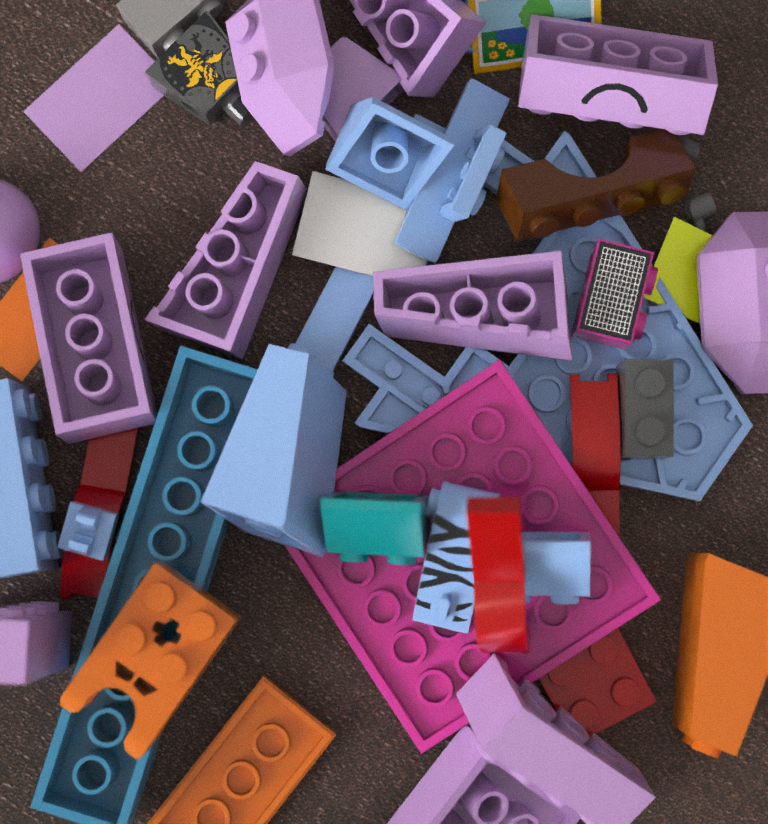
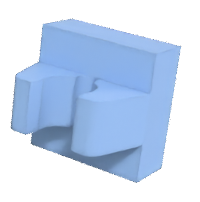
M71 501L57 548L101 561L106 560L120 514L81 502Z

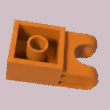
M155 562L61 696L60 706L70 713L78 712L82 708L87 707L97 694L105 688H118L126 692L132 698L135 706V721L125 738L124 747L128 754L135 759H139L154 744L242 616L165 562ZM176 620L180 625L176 632L181 634L180 640L172 639L167 642L161 635L163 633L160 630L161 624Z

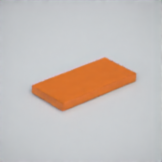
M264 675L147 824H268L332 742L337 732Z

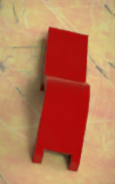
M607 373V381H580L579 374H570L572 467L620 537L619 489L621 443L617 373Z
M141 427L88 440L81 482L74 501L120 514L129 493ZM115 532L108 557L104 561L63 550L60 598L71 599L72 593L96 597L98 600L112 557Z
M467 497L466 514L474 580V617L477 645L482 653H530V631L526 625L525 558L520 497Z

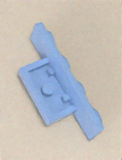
M471 79L466 83L443 133L455 140V146L413 199L395 239V244L398 247L432 264H436L454 222L469 218L470 215L474 216L478 212L486 196V191L482 189L489 173L493 174L497 170L505 154V149L501 145L507 133L497 127L510 98L475 79Z

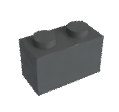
M625 359L616 366L621 459H666L673 457V360Z

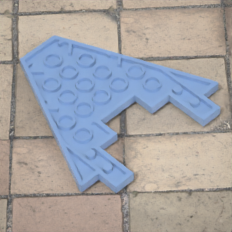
M564 131L544 159L568 174L579 177H596L571 135ZM503 140L501 145L505 149L504 157L497 170L493 174H488L483 185L496 195L502 169L534 161L505 140ZM621 215L598 220L586 227L575 226L556 231L545 237L533 252L535 254L562 251L567 283L570 333L572 332L591 250L597 240L603 239L642 249ZM660 277L656 288L666 304L658 305L643 297L640 311L647 313V319L640 340L633 339L632 344L625 350L571 337L573 361L518 354L510 366L502 362L572 466L570 374H579L580 381H607V373H616V366L625 359L673 360L674 456L666 459H621L620 485L699 502L753 426L714 362L703 350L702 343ZM368 324L342 360L343 364L378 388L376 394L355 421V425L361 429L389 434L499 359L485 349L466 347L444 377L378 329Z

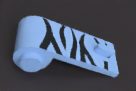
M443 481L441 490L431 489L427 503L426 514L427 517L433 518L412 620L468 634L474 610V580L466 514L467 497H500V494Z

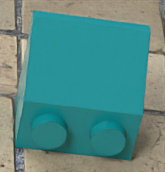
M335 491L322 497L320 509L327 553H340V561L368 562L369 555H385L389 564H416V557H424L426 555L429 542V517L426 514L429 495Z

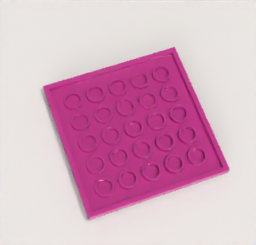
M500 359L337 468L334 492L430 495L432 488L441 490L443 481L497 493L500 494V497H520L523 532H589L590 596H580V603L553 604L550 603V596H530L531 602L526 603V625L530 631V653H482L477 645L474 610L468 634L412 620L425 556L416 557V564L413 565L389 564L385 555H369L368 562L340 561V553H327L325 551L324 556L320 557L284 545L421 754L469 724L456 693L493 653L507 663L508 667L506 669L512 680L517 684L524 677L533 683L661 601V598ZM429 517V537L433 523L432 517Z

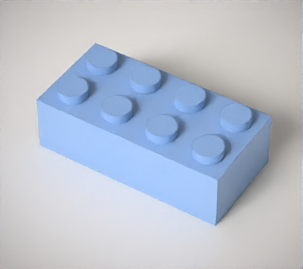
M9 378L0 380V579L59 569L58 559L63 558V549L57 548L61 535L58 530L53 531L51 512L56 511L55 494L52 485H46L43 467L49 465L48 449L45 440L38 438L36 421L42 419L40 400L36 393H31L30 387Z

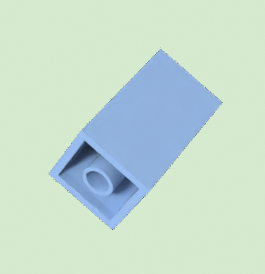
M290 343L288 348L269 344L201 503L246 533L323 557L326 551L320 504L322 497L334 492L347 391L333 378L335 373L332 370L320 365L314 359L316 354L310 349L294 343Z

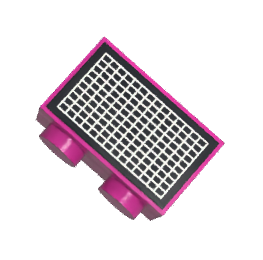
M603 239L597 240L591 250L571 337L623 350L632 344L633 339H641L647 319V313L640 311L644 294L651 295L658 273V268L651 266L654 252Z

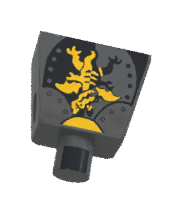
M207 10L145 71L151 85L157 91L208 125L214 124L225 112L241 127L248 124L254 118L241 100L229 38Z

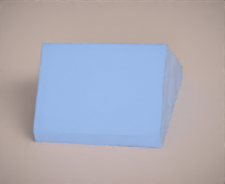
M371 97L351 105L326 163L325 170L406 210L455 146V140L388 104Z

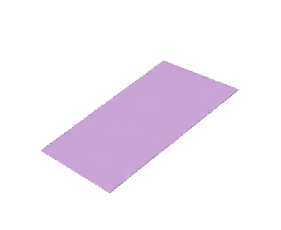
M118 24L23 112L82 172L165 95L151 85L145 73L155 61Z

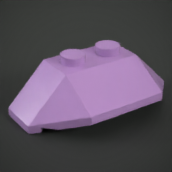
M246 0L225 22L241 100L283 155L290 157L322 137L325 122L322 121L329 102L335 66L320 1Z
M732 212L696 255L701 343L703 350L734 383L735 388L741 395L768 394V212Z

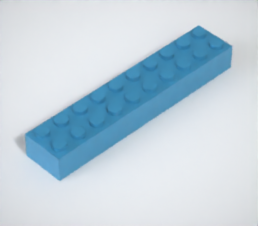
M184 346L179 347L72 680L155 562H165L206 592L208 591L229 521L201 503V500L258 369ZM176 620L161 624L160 630L163 631L161 635L167 642L172 639L180 640L181 634L176 632L180 625ZM105 688L97 694L87 707L82 708L78 712L70 713L65 708H62L30 808L80 824H133L162 732L151 748L142 757L135 759L126 752L124 747L125 738L135 721V706L132 698L126 692L118 688Z

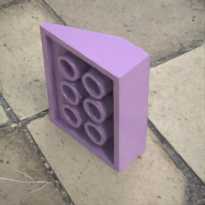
M465 725L457 732L387 824H577L581 818L569 806L562 809L555 805L547 797L543 789L535 784L531 787L525 786L513 775L510 768L501 762L497 765L488 762L475 747L477 738L472 728Z

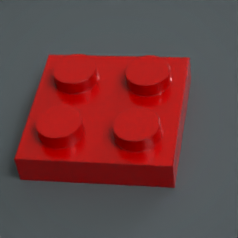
M618 628L538 679L555 712L560 706L564 708L582 725L589 737L593 732L597 734L657 702Z

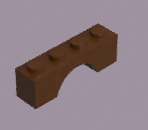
M661 129L630 137L622 166L605 176L592 178L574 176L556 168L546 159L502 169L496 200L517 242L534 237L545 238L556 231L575 226L586 227L598 220L617 215L628 216L640 209L659 204H673L685 198L696 167L678 136L668 132L666 129Z

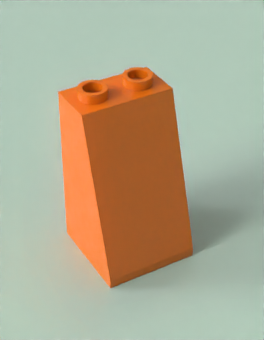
M689 552L685 564L672 726L684 733L681 741L691 745V748L717 759H719L722 751L737 757L768 676V577L710 553Z

